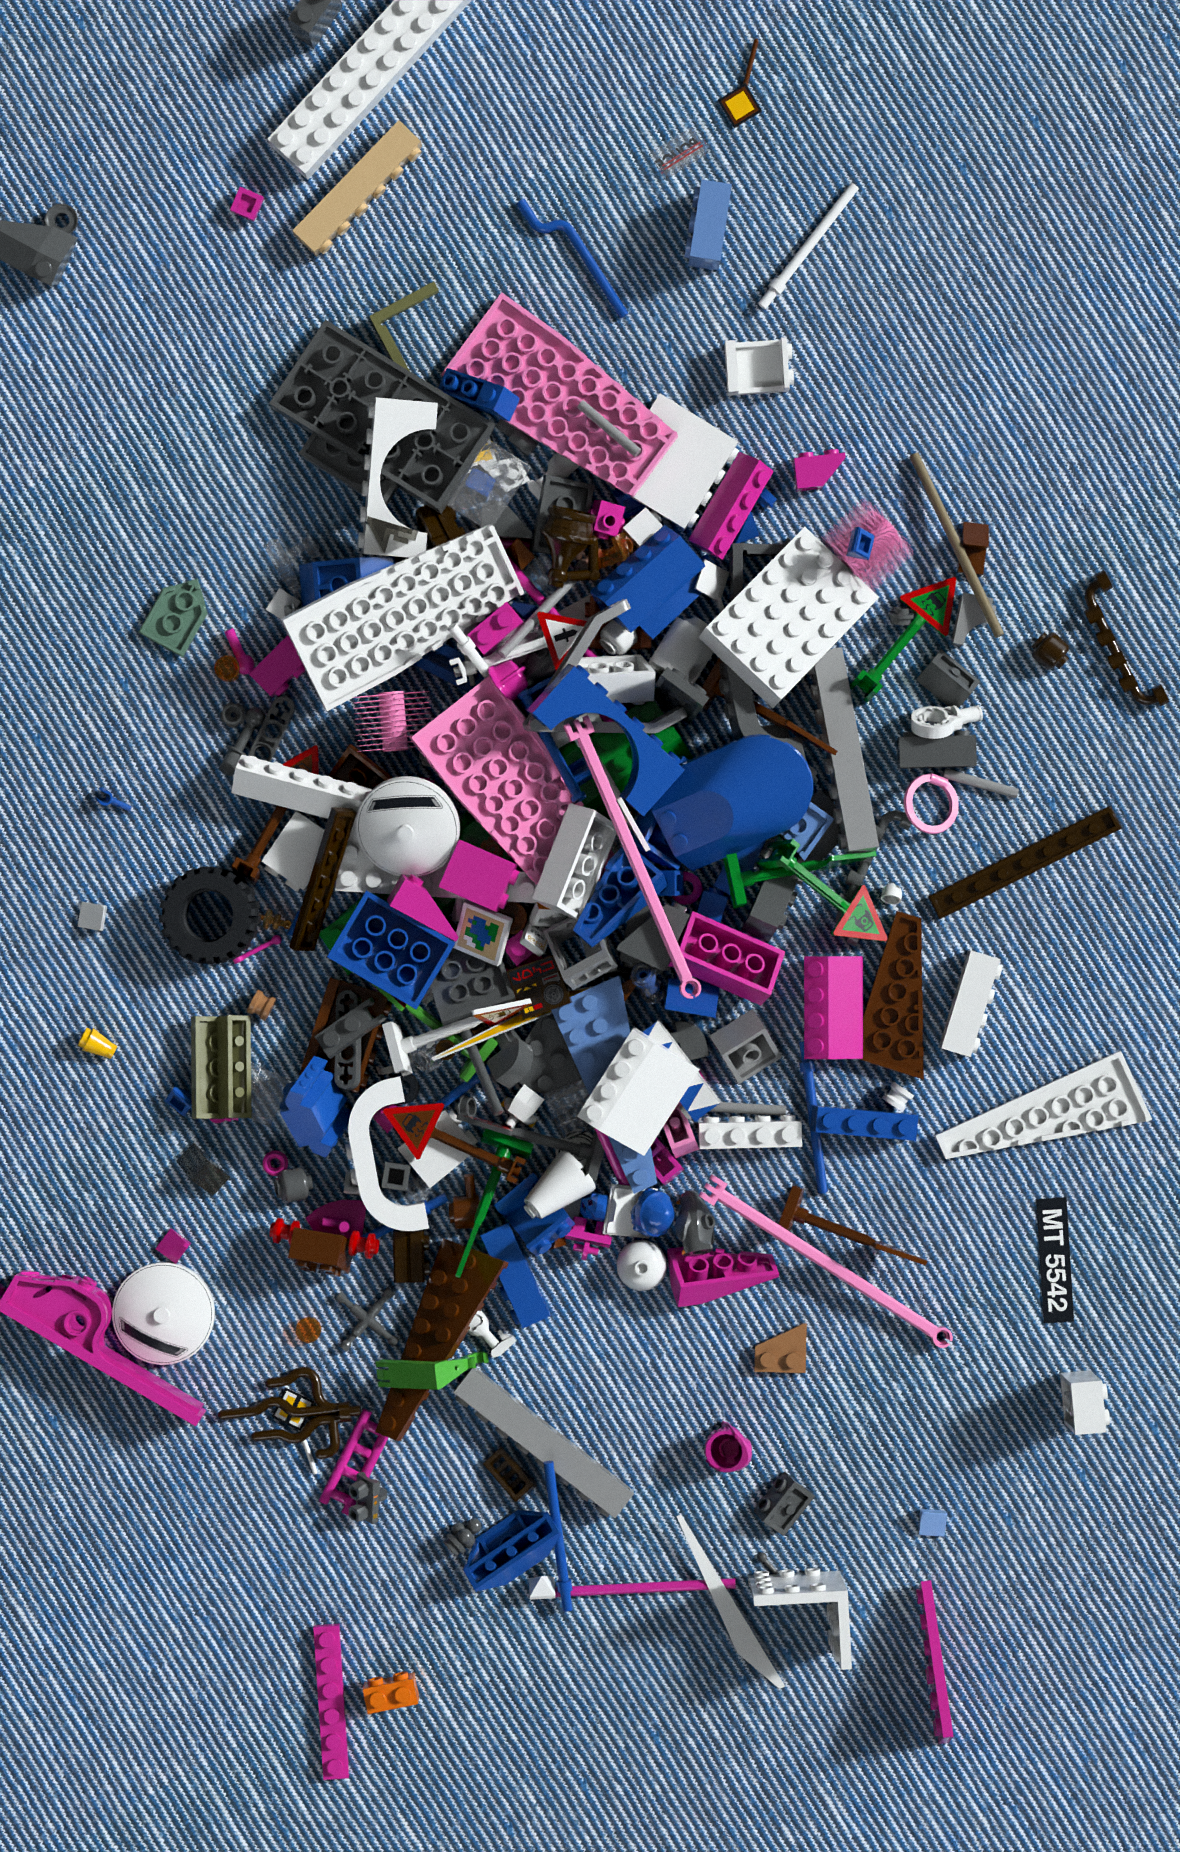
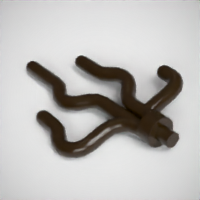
M298 1367L285 1376L266 1379L265 1386L268 1388L283 1387L292 1384L300 1377H306L311 1382L312 1395L317 1404L316 1406L294 1407L281 1397L271 1396L264 1398L254 1406L220 1410L218 1418L220 1420L256 1416L262 1414L270 1407H278L286 1414L297 1418L317 1416L308 1421L298 1433H290L283 1429L255 1431L252 1433L251 1439L255 1442L279 1439L287 1443L297 1444L305 1441L318 1426L328 1425L330 1445L328 1448L318 1449L315 1452L317 1459H327L334 1456L340 1447L338 1423L352 1422V1416L361 1415L360 1405L351 1406L349 1401L339 1403L328 1402L323 1396L321 1380L315 1370L309 1367Z

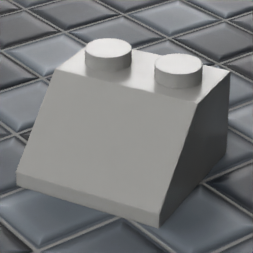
M753 1009L709 1036L739 1084L782 1058L766 1028Z

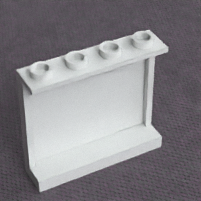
M660 393L650 411L662 419L673 431L675 430L678 438L632 498L676 524L684 532L687 526L692 528L699 515L696 514L699 506L705 507L711 498L712 493L709 490L714 483L719 485L726 473L722 470L726 462L732 463L739 452L736 448L738 441ZM606 482L607 485L615 489L613 485Z

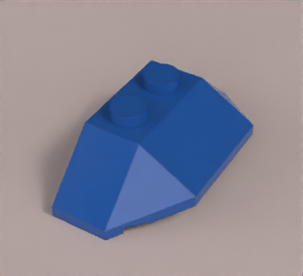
M517 1510L475 1539L463 1571L476 1592L506 1585L548 1557L561 1533L548 1512Z

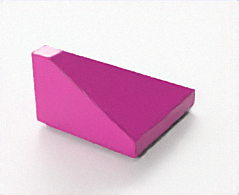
M170 1228L156 1247V1250L176 1264L191 1243Z

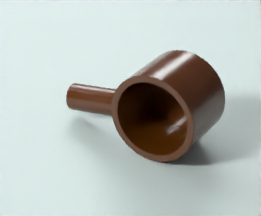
M474 1174L464 1175L466 1195L453 1196V1203H449L450 1224L455 1223L456 1229L473 1228L474 1217L480 1203L479 1194H476Z

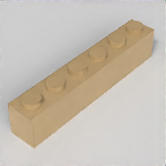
M398 120L292 230L294 236L316 257L320 253L325 254L333 245L331 241L338 234L342 236L348 231L352 219L355 216L361 217L369 207L367 204L373 198L378 199L385 192V185L391 179L395 181L404 171L403 166L408 161L412 163L419 157L422 152L420 150L422 148L421 141Z

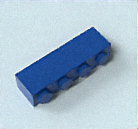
M812 1105L810 1130L817 1133L916 1141L919 1115Z
M507 1221L481 1233L482 1240H479L478 1243L482 1252L509 1262L507 1268H504L499 1275L503 1284L499 1289L505 1302L510 1300L513 1306V1310H510L515 1324L520 1323L522 1328H526L550 1317L551 1312L511 1224Z

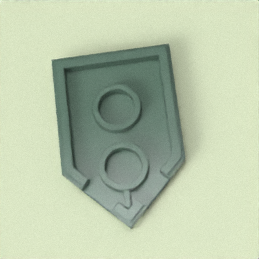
M198 578L163 588L138 631L141 635L182 658L208 614Z

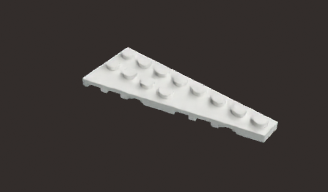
M1118 1051L934 1136L944 1158L949 1159L1148 1122L1152 1118L1122 1052Z

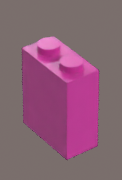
M505 602L468 633L467 636L474 642L475 648L483 657H487L501 647L524 622L508 602Z
M459 839L438 887L498 913L500 908H505L509 899V895L506 894L510 884L515 885L520 871L517 870V864Z

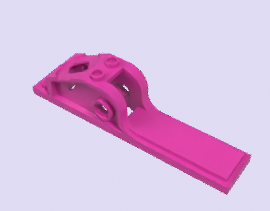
M23 1270L14 1276L6 1291H4L5 1287L0 1284V1312L192 1425L196 1426L206 1412V1409L202 1408L204 1403L105 1345V1332L112 1321L113 1304L110 1297L96 1286L97 1282L88 1276L81 1278L80 1276L62 1274V1277L41 1275L37 1271ZM50 1286L52 1289L48 1292L44 1288ZM76 1316H81L84 1319L85 1325H80L76 1320Z

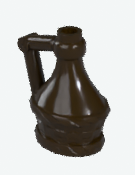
M549 505L547 509L549 515L544 526L540 529V533L544 535L552 557V568L548 571V584L563 588L564 583L567 581L598 580L600 578L598 539L593 535V523L596 521V515L571 508ZM588 547V570L567 572L570 563L576 555Z

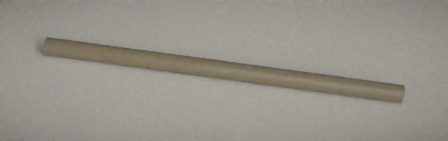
M919 453L912 454L910 460L994 637L998 638L1004 635L1002 627Z

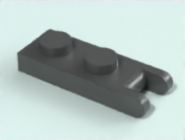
M372 997L315 1036L330 1059L386 1020L384 1014L373 1018L368 1008L375 1003Z

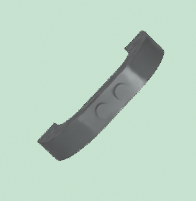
M720 659L721 679L719 680V689L725 697L724 714L729 719L734 739L737 740L745 736L757 734L770 735L758 722L751 687ZM770 735L771 738L791 744L805 759L801 736L777 738Z

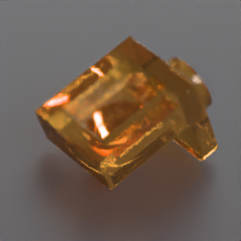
M625 531L611 538L612 547L602 550L603 555L598 558L599 569L625 561L634 553L633 543Z

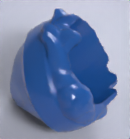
M647 1188L641 1193V1196H639L638 1201L630 1212L633 1230L648 1237L664 1235L670 1229L675 1217L671 1198L666 1193L652 1188Z

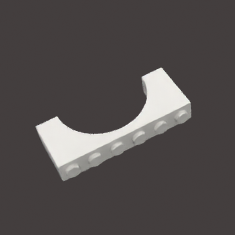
M378 397L374 398L373 403L369 402L368 418H372L371 429L367 428L366 444H370L369 455L365 454L364 470H368L367 481L363 480L362 496H366L365 507L361 506L360 522H364L363 533L359 532L358 548H362L361 553L410 558L426 551L427 533L406 527L388 510L381 493L380 474L388 452L400 439L415 431L436 429L438 403Z

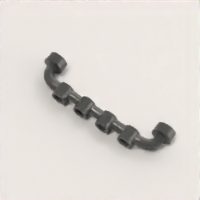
M893 810L885 813L880 818L878 824L875 825L879 844L891 821H900L899 827L907 831L909 830L912 823L907 818L905 812ZM873 858L858 861L860 864L856 872L850 871L845 884L849 885L846 895L842 893L839 895L848 903L859 886L862 885ZM838 910L836 915V924L842 915L840 910ZM848 938L846 943L856 947L859 939Z

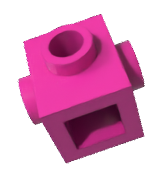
M594 500L592 509L588 511V513L596 515V521L593 523L594 535L603 540H608L609 537H618V533L622 532L625 523L623 518L625 507L603 500Z

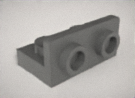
M783 1472L774 1481L773 1486L766 1495L759 1500L754 1513L765 1524L784 1536L814 1499L815 1495L795 1481L788 1473Z

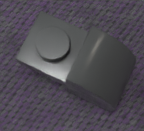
M680 1020L674 1021L675 1032H671V1028H667V1031L676 1043L679 1042L680 1048L689 1060L709 1056L705 1037L694 1024Z
M513 1029L495 1036L502 1050L486 1062L495 1081L509 1089L527 1075L533 1062V1049L531 1045L522 1041Z

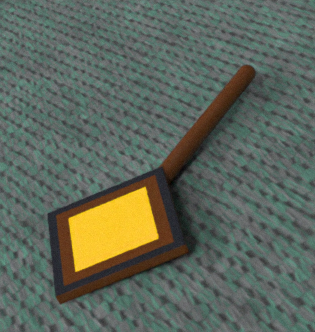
M757 38L753 41L743 85L718 100L734 128L762 112L748 88L759 42Z

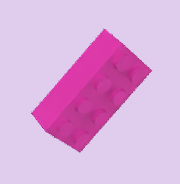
M694 911L690 913L678 940V945L692 976L760 1006L771 996L785 951ZM670 959L668 966L674 968L673 963Z

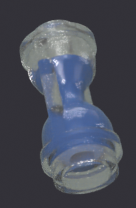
M647 963L636 964L632 968L630 978L633 984L640 988L641 997L650 1004L660 1002L665 996L666 988L656 978L654 967Z

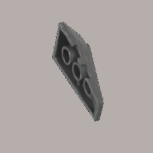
M0 220V260L50 286L59 285L78 237L54 226Z

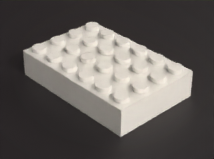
M804 527L704 629L698 638L767 704L774 708L861 618L879 596Z

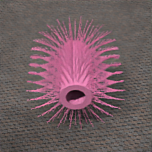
M856 505L865 516L862 518L859 516L855 522L853 521L851 523L852 526L849 529L847 528L846 532L842 529L844 535H839L838 539L834 536L837 543L831 542L829 545L834 549L832 552L837 555L854 575L866 584H871L868 578L872 577L874 579L875 575H877L874 572L877 570L882 572L885 563H888L892 568L894 567L886 559L890 560L894 555L897 556L894 552L904 548L901 544H904L905 540L902 541L899 538L900 536L898 535L900 534L893 527L895 525H892L880 513L875 512L873 508L870 511L867 509L865 512L864 507L860 509ZM854 527H860L875 535L869 560L846 556L851 537L850 533H852Z
M404 691L378 693V695L353 697H378V700L356 703L379 702V706L353 709L379 707V711L354 714L380 713L378 717L358 718H380V722L355 725L380 723L381 727L357 730L381 729V733L361 734H381L382 738L365 739H382L381 744H370L382 745L383 749L375 750L391 752L416 747H408V742L412 741H408L407 737L412 736H407V732L419 730H407V726L427 724L406 725V721L432 718L406 720V716L429 713L405 714V710L426 709H405V705L430 702L405 704L404 700L428 697L404 698V695L429 691L404 693Z

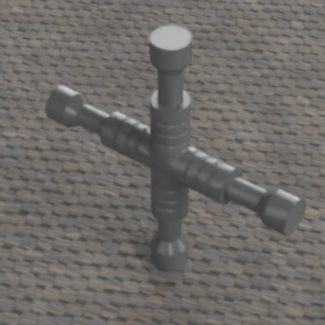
M387 1287L383 1292V1296L378 1302L375 1301L367 1312L356 1303L354 1305L348 1300L342 1291L338 1294L335 1300L347 1306L350 1312L360 1320L351 1330L350 1336L339 1345L344 1351L347 1352L350 1349L351 1343L356 1337H360L367 1327L376 1334H381L392 1347L397 1344L400 1339L389 1334L384 1329L385 1327L374 1319L383 1309L384 1303L395 1294L392 1289Z

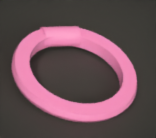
M930 772L929 774L916 777L908 785L904 794V810L909 821L918 830L928 834H938L947 830L955 821L958 813V797L948 779ZM929 782L941 787L948 797V816L938 826L924 824L918 819L913 810V795L922 783Z

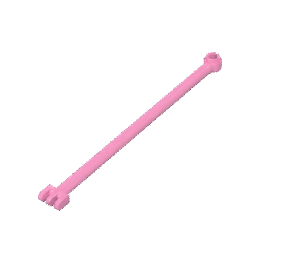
M586 715L582 717L586 727L582 728L580 721L576 719L573 721L576 731L573 732L570 724L567 723L563 725L570 742L578 741L681 982L679 986L680 994L684 998L693 999V996L685 991V986L691 984L693 986L692 995L697 997L701 992L700 982L692 978L589 737V734L595 732L589 716Z
M713 1174L710 1176L709 1179L717 1183V1186L714 1188L706 1183L704 1188L712 1193L709 1197L706 1193L700 1192L699 1197L713 1206L717 1201L721 1202L931 1337V1341L936 1346L945 1348L950 1345L944 1339L937 1340V1334L944 1332V1338L952 1341L953 1336L949 1329L932 1324L724 1190L727 1183Z

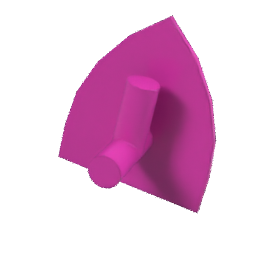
M338 1200L317 1208L305 1219L313 1231L343 1235L349 1239L354 1230L359 1231L360 1236L363 1235L366 1207L363 1201Z

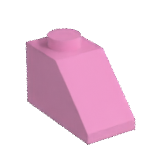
M680 1102L663 1126L675 1158L699 1150L690 1123L679 1109L682 1106Z

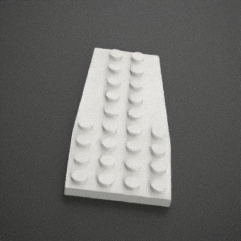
M489 524L350 582L281 618V621L324 709L329 711L397 675L422 659V656L429 651H435L443 646L445 641L453 637L448 631V627L451 624L456 623L461 631L464 632V629L475 622L479 623L485 619L486 615L501 607L505 602L518 595H523L524 591L495 527Z

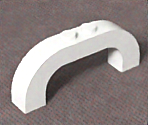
M398 1076L373 1084L357 1099L351 1111L348 1124L350 1144H345L347 1157L348 1159H353L355 1169L350 1170L352 1184H358L361 1199L370 1214L390 1228L401 1231H417L429 1228L424 1202L399 1205L391 1202L384 1196L379 1186L369 1134L370 1121L379 1109L387 1105L405 1102L401 1078Z

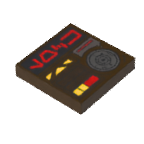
M553 955L506 971L516 1000L531 999L532 1004L520 1011L523 1020L573 1003L566 982L563 980Z

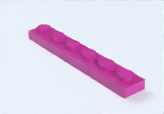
M340 1624L314 1625L323 1780L349 1778Z

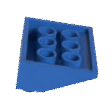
M366 890L327 958L412 1008L417 1009L455 946V942L391 907L387 902Z

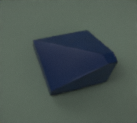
M516 600L508 601V604L518 616L524 620H527L538 609L533 604Z

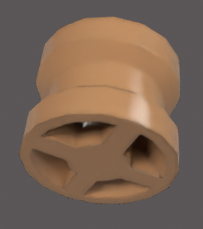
M258 989L247 1012L250 1014L255 1013L260 1016V1019L266 1021L277 999L265 996Z

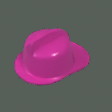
M507 660L488 668V674L495 686L511 701L518 699L517 695L528 686V681L524 675L527 668L525 666L519 668L512 660Z

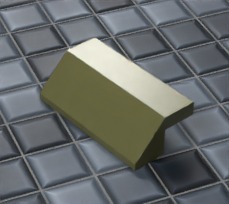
M251 1016L191 1017L192 1119L252 1118Z

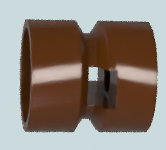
M508 901L505 908H500L498 911L503 915L513 918L509 934L518 933L525 927L527 913L521 904Z

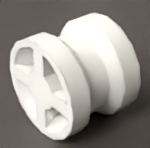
M893 1081L890 1085L891 1090L889 1093L884 1094L882 1099L903 1113L906 1109L905 1104L907 1101L912 1100L914 1095Z

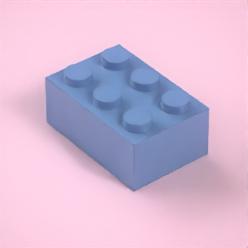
M701 179L700 187L695 186L692 207L697 208V211L691 212L688 233H693V237H687L684 258H689L688 266L711 270L719 269L732 184Z

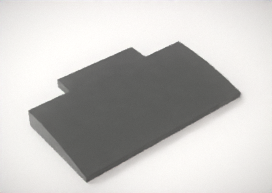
M325 320L269 403L272 410L311 433V436L299 452L300 457L362 495L363 480L367 481L368 470H364L365 454L369 455L370 444H366L367 428L371 429L372 418H368L369 402L373 403L374 398L378 397L438 403L436 429H425L410 433L400 439L388 452L381 469L380 487L386 506L399 488L442 514L496 425Z

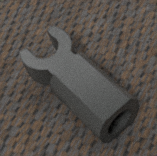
M503 419L496 425L498 430L509 437L508 441L527 457L537 447L538 443L529 435L514 428Z

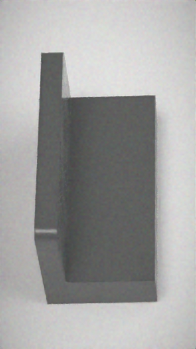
M942 649L917 677V681L948 707L955 705L958 708L980 683L976 677Z

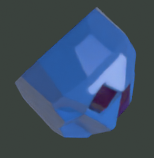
M592 1191V1193L582 1197L580 1212L583 1217L604 1221L608 1194Z

